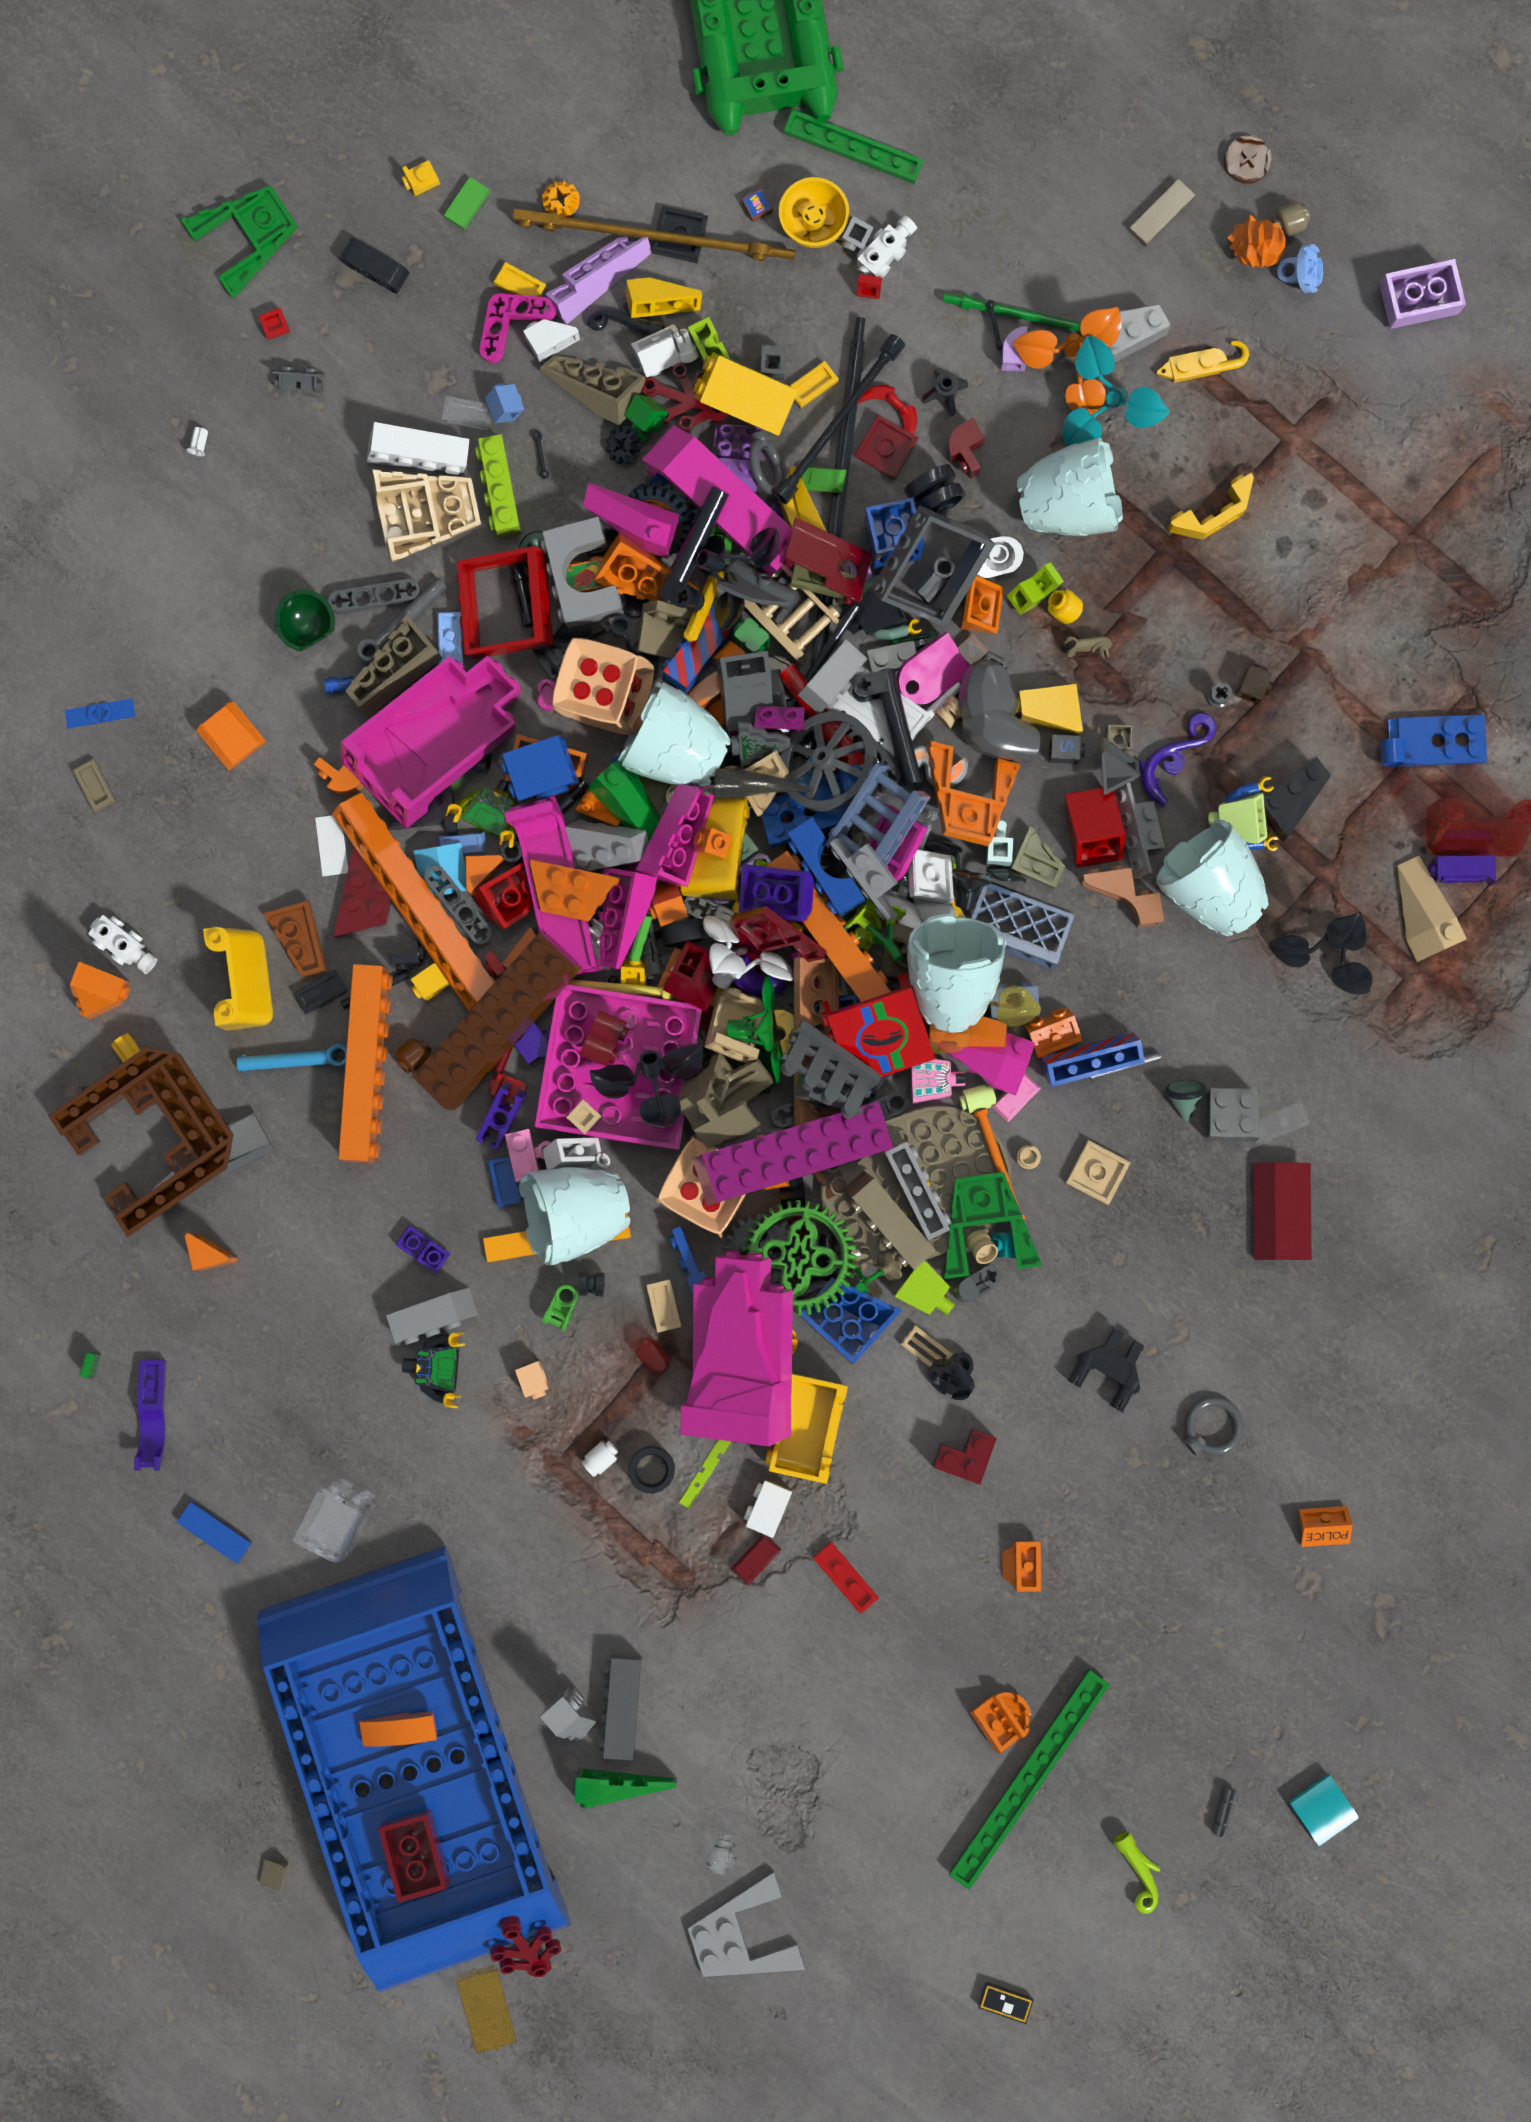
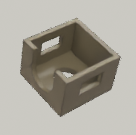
M1108 725L1106 728V739L1124 752H1130L1132 750L1133 725ZM1115 736H1121L1123 742L1116 744L1114 742Z

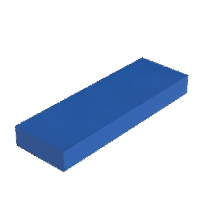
M193 1501L189 1503L177 1521L182 1527L236 1564L240 1562L252 1544L250 1540Z

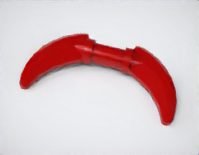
M887 385L873 386L862 394L858 403L871 399L887 401L899 411L903 419L904 429L912 434L915 433L917 427L916 410L914 406L905 405L897 397L894 387Z

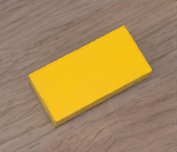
M507 262L504 263L494 280V285L514 295L541 297L547 288L545 283Z
M823 361L790 385L798 390L794 401L802 409L838 383L839 379L826 361Z

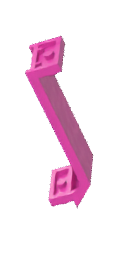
M673 425L642 459L649 466L646 472L652 478L657 473L663 475L699 509H701L712 486L730 494L716 525L748 555L752 554L750 543L757 533L769 527L778 529L779 541L776 556L768 566L762 567L772 576L783 564L792 528L695 436Z
M555 795L509 807L510 812L505 813L506 822L515 828L519 838L539 932L549 935L582 967L575 977L604 970L603 966L600 965V959L596 958L588 921L550 914L540 910L530 860L576 869L565 829L566 822Z

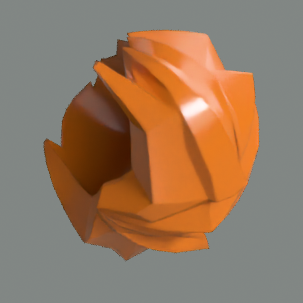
M1249 215L1245 223L1234 225V232L1227 237L1232 242L1229 248L1234 250L1237 260L1243 265L1248 264L1252 268L1256 266L1259 268L1269 267L1277 264L1286 246L1284 232L1278 223L1273 224L1268 219L1256 221L1252 215Z

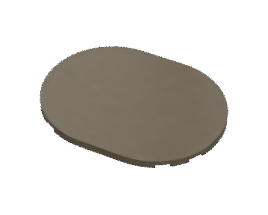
M929 1106L885 1120L893 1148L905 1142L909 1146L913 1144L919 1156L916 1161L920 1168H925L930 1178L931 1184L929 1187L931 1190L935 1189L941 1202L937 1204L941 1212L946 1211L950 1221L952 1218L955 1179L997 1173L978 1118H975L972 1113L969 1114L965 1110L954 1107ZM992 1129L1012 1185L1011 1164L1002 1141ZM886 1151L838 1165V1168L835 1170H830L831 1168L825 1169L829 1173H835L840 1170L843 1177H835L830 1183V1190L836 1196L827 1199L826 1186L821 1185L822 1210L825 1207L829 1208L828 1217L835 1212L837 1214L834 1220L835 1223L840 1219L844 1221L840 1229L848 1227L849 1232L844 1236H853L854 1239L847 1244L855 1245L860 1252H866L868 1255L867 1262L876 1265L879 1264L878 1256L880 1254L891 1252L896 1256L898 1253L893 1247L888 1249L880 1240L882 1234L877 1229L873 1231L864 1221L867 1217L862 1212L857 1213L850 1205L851 1199L844 1191L836 1193L833 1190V1183L837 1179H842L848 1186L862 1172L866 1171L876 1179L893 1201L898 1203L899 1208L908 1213L907 1217L923 1235L914 1215L911 1216L910 1214L911 1208L884 1156ZM996 1223L963 1227L965 1245L967 1237L977 1230H984L988 1233ZM950 1230L928 1241L936 1251L927 1259L947 1253Z

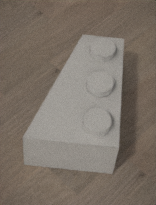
M1160 305L1120 311V333L1116 342L1109 347L1114 355L1115 362L1167 335L1171 324Z
M581 819L565 826L576 867L579 870L590 871L638 862L641 860L649 844L645 830L622 826L612 827L604 823H589Z
M466 1288L386 1315L395 1343L404 1341L405 1345L419 1341L418 1336L425 1334L426 1338L439 1334L440 1328L447 1327V1330L462 1326L460 1321L478 1316V1312L470 1288Z
M569 1686L546 1704L540 1716L557 1737L564 1739L568 1737L569 1740L572 1741L574 1739L576 1742H579L600 1724L598 1719L582 1702L584 1699L582 1694L575 1687L571 1689Z

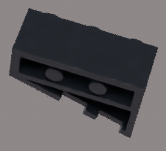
M1315 757L1263 796L1266 821L1282 842L1290 836L1331 777L1318 757Z

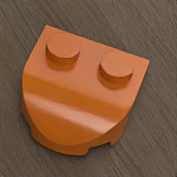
M1003 1692L991 1695L970 1711V1714L997 1754L1005 1751L1018 1739L1024 1738L1030 1730L1028 1726L1031 1710L1027 1702L1018 1694Z

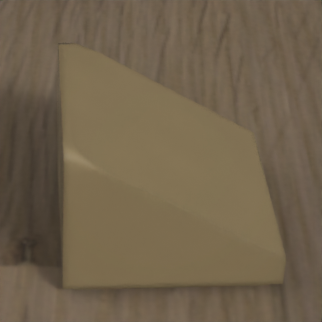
M265 1858L260 1884L277 1891H282L285 1887L289 1863Z

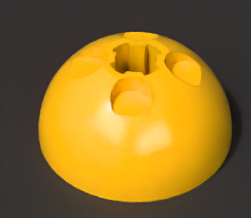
M819 177L804 178L792 184L783 194L779 205V219L784 232L793 242L806 248H822L835 242L844 232L849 219V204L843 191L833 182Z

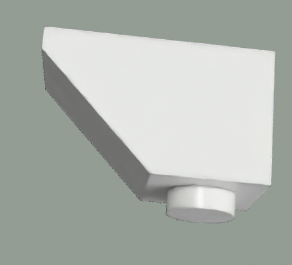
M545 319L540 322L534 321L530 323L526 330L523 331L525 340L539 363L580 340L579 331L576 327Z

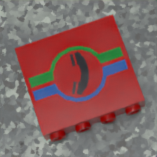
M907 973L898 976L901 985L900 989L831 1012L828 1001H823L825 1012H822L821 1015L825 1026H831V1030H828L830 1039L882 1075V1077L935 1059Z

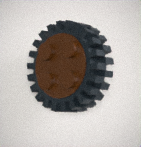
M647 481L645 485L642 483L636 489L634 488L628 497L680 514L669 556L671 557L673 553L677 554L694 523L695 513H691L693 506L691 503H685L688 498L685 495L680 497L678 495L680 491L677 488L674 491L671 490L672 484L667 483L665 486H662V481H656L653 485L652 481Z

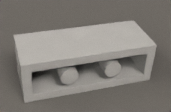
M845 640L798 696L818 714L825 708L830 711L839 700L836 697L838 693L843 695L852 685L849 680L851 678L856 679L864 671L862 665L867 658L850 642Z

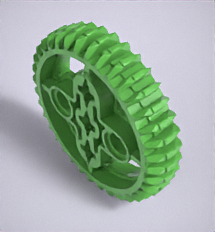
M797 1200L796 1208H792L791 1202L787 1201L788 1209L783 1210L782 1205L778 1204L779 1212L775 1213L772 1208H769L768 1210L771 1215L769 1218L762 1213L761 1218L764 1222L761 1224L757 1220L754 1221V1225L758 1229L756 1231L753 1228H749L748 1232L753 1235V1238L745 1237L744 1241L750 1244V1246H743L742 1251L746 1253H761L762 1257L769 1258L768 1253L771 1249H780L782 1254L776 1260L771 1259V1268L782 1270L780 1284L784 1285V1289L793 1290L789 1280H793L797 1273L801 1284H797L794 1288L793 1308H797L798 1316L802 1315V1308H806L807 1314L811 1315L810 1307L815 1306L816 1311L819 1313L821 1312L819 1304L823 1303L826 1308H829L830 1305L827 1301L829 1298L836 1303L838 1299L834 1294L836 1292L841 1296L845 1294L840 1288L841 1285L849 1288L850 1283L845 1278L853 1279L854 1274L848 1272V1269H856V1265L849 1263V1261L857 1259V1255L849 1254V1252L856 1250V1246L847 1244L854 1239L853 1236H844L849 1232L848 1227L840 1229L844 1221L840 1219L835 1223L834 1220L837 1217L835 1212L829 1217L827 1216L829 1208L825 1207L821 1213L819 1212L820 1204L818 1203L815 1204L814 1209H810L811 1203L806 1201L805 1208H801V1201ZM802 1216V1219L795 1221L790 1226L786 1241L771 1239L761 1248L758 1247L762 1236L773 1224L787 1217ZM809 1218L821 1221L835 1234L841 1247V1261L838 1260L833 1250L816 1245L818 1231ZM805 1225L806 1231L809 1235H805L804 1239L801 1242L799 1234H797V1232H802V1229H804ZM796 1239L795 1247L791 1248L793 1246V1241ZM808 1242H810V1248L813 1252L811 1258L812 1268L808 1267L810 1264V1254L807 1251ZM786 1248H791L788 1252V1261L791 1265L790 1274H788V1268L785 1264L787 1259ZM801 1249L805 1260L802 1259L797 1267L793 1256H797ZM821 1256H826L830 1259V1264L825 1268H821L816 1264L817 1259ZM806 1267L805 1276L802 1277L803 1269ZM837 1268L840 1269L836 1280L824 1293L811 1299L796 1300V1297L803 1295L808 1290L811 1275L829 1276Z

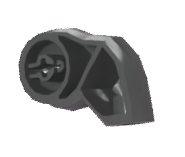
M992 660L975 661L967 668L962 677L959 706L963 719V739L977 753L992 758L1027 763L1032 761L1039 751L1041 743L1040 733L1037 728L1022 722L1015 716L1018 705L1016 693L1013 689L1010 675L998 662Z

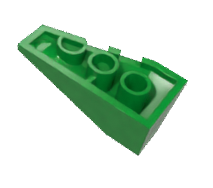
M617 760L596 777L588 789L625 827L645 830L650 842L661 818L638 775L626 770L621 766V762Z
M579 1768L575 1783V1803H580L582 1808H595V1805L608 1804L676 1788L677 1778Z

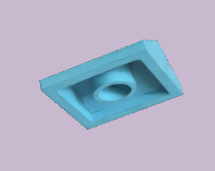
M462 843L414 851L417 871L420 877L425 879L424 874L428 867L438 865L447 872L461 891H467L466 864ZM434 870L430 871L431 877L429 880L431 882L435 880L440 885L436 887L438 892L444 886L450 884L448 879L445 882L440 879L442 874L440 870L437 872ZM428 885V888L432 892V894L434 896H437L435 892L431 889V887ZM448 888L444 891L443 895L456 893L457 891L453 888Z

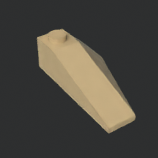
M1420 856L1397 865L1399 891L1403 906L1402 915L1406 929L1405 939L1415 961H1421L1466 940L1467 938L1454 912L1434 879L1430 877V873Z

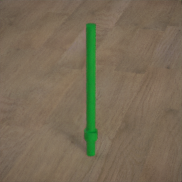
M949 293L944 294V303L961 306V309L969 311L972 308L989 312V309L986 308V301L973 299V296L965 294L963 296ZM995 304L994 307L995 314L1081 332V322Z

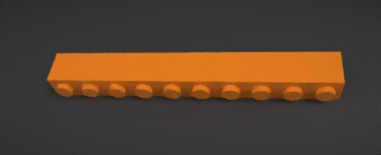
M362 792L340 803L332 813L333 817L468 1011H470L495 983L494 978L484 969L480 958L475 956L469 947L467 939L459 933L453 919L445 913L439 899L434 897L425 879L420 877L411 859L406 857L402 851L398 840L393 838L384 820L379 818L374 811L372 803L365 798Z

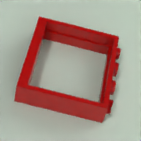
M533 546L457 561L458 574H456V578L459 582L460 591L458 593V602L461 606L460 626L463 629L462 645L464 646L466 656L479 659L486 656L491 657L553 646L546 554H544L542 549ZM528 562L534 638L481 647L475 572Z

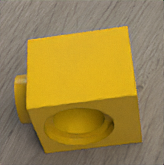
M435 963L411 979L414 983L411 989L418 999L423 997L426 1001H429L451 986Z

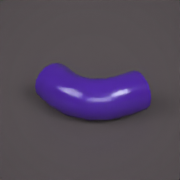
M748 954L739 955L746 966L750 964ZM753 967L745 972L740 979L735 978L733 980L735 985L746 994L762 997L765 976L763 973L756 972ZM769 975L774 986L775 995L786 991L783 979Z

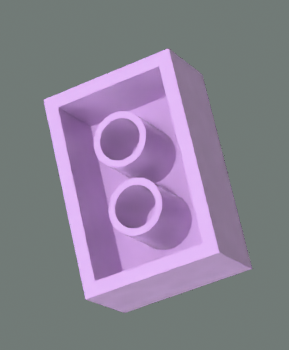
M1455 259L1387 273L1379 284L1390 329L1458 315L1466 305Z

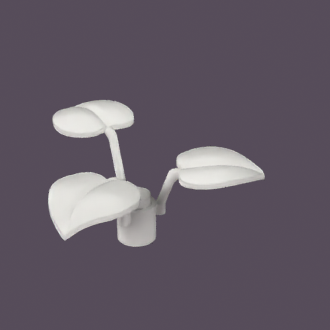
M716 916L704 917L703 926L707 934L717 941L726 943V946L714 943L709 950L710 965L714 974L712 981L716 986L728 989L735 978L740 979L745 972L757 964H760L762 971L772 977L794 981V973L790 965L781 956L773 952H762L760 959L757 958L746 966L743 959L730 950L731 942H739L730 922Z

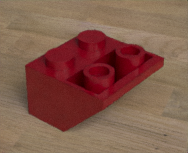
M687 941L663 988L664 991L705 1012L718 988L712 981L714 974L710 965L709 951Z

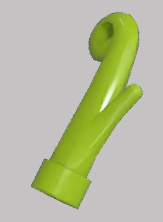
M1126 1831L1118 1835L1113 1840V1843L1119 1853H1122L1147 1890L1137 1895L1135 1899L1136 1909L1142 1914H1149L1156 1908L1159 1897L1156 1883L1149 1869L1159 1872L1160 1867L1151 1862L1139 1850L1132 1834ZM1148 1897L1149 1902L1144 1906L1143 1900Z

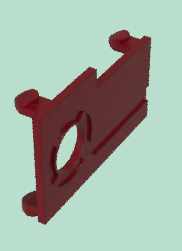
M796 517L783 565L792 568L794 564H797L825 577L823 587L843 595L842 602L851 606L852 603H859L861 600L873 554ZM850 560L854 563L857 569V575L854 579H846L841 574V561Z

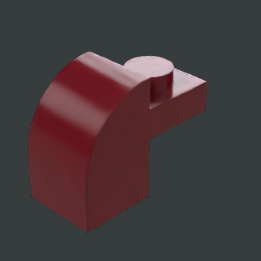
M973 418L959 425L952 432L947 448L950 464L959 459L958 465L963 474L967 473L970 479L979 475L981 468L972 451L981 447L985 440L984 435Z

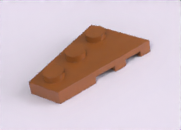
M310 901L262 913L273 927L274 933L283 943L287 954L302 977L327 971Z

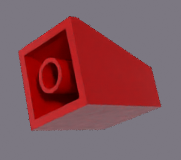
M1097 787L1093 790L1074 791L1070 794H1065L1064 808L1076 868L1123 860L1125 830L1114 791L1104 795L1103 787Z

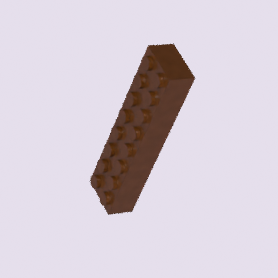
M539 932L412 1077L445 1110L455 1111L582 967L549 935Z

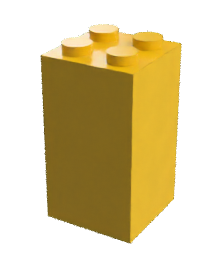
M715 352L711 356L708 355L702 368L705 370L702 379L698 378L695 383L693 392L696 394L694 397L704 404L779 436L798 390Z

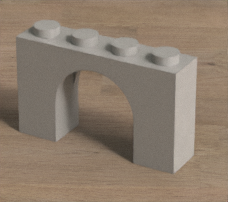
M599 517L543 531L544 540H541L544 554L549 556L550 562L546 563L549 576L554 577L556 585L552 586L555 600L560 601L561 608L558 609V615L561 623L565 622L567 627L571 629L623 615L624 610L616 586L592 592H579L571 588L567 583V568L573 558L583 552L607 546L602 522Z

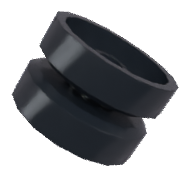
M949 464L940 465L923 473L904 489L907 498L913 497L914 503H917L915 506L916 510L920 505L940 515L955 507L966 496L961 484L953 483L956 475Z

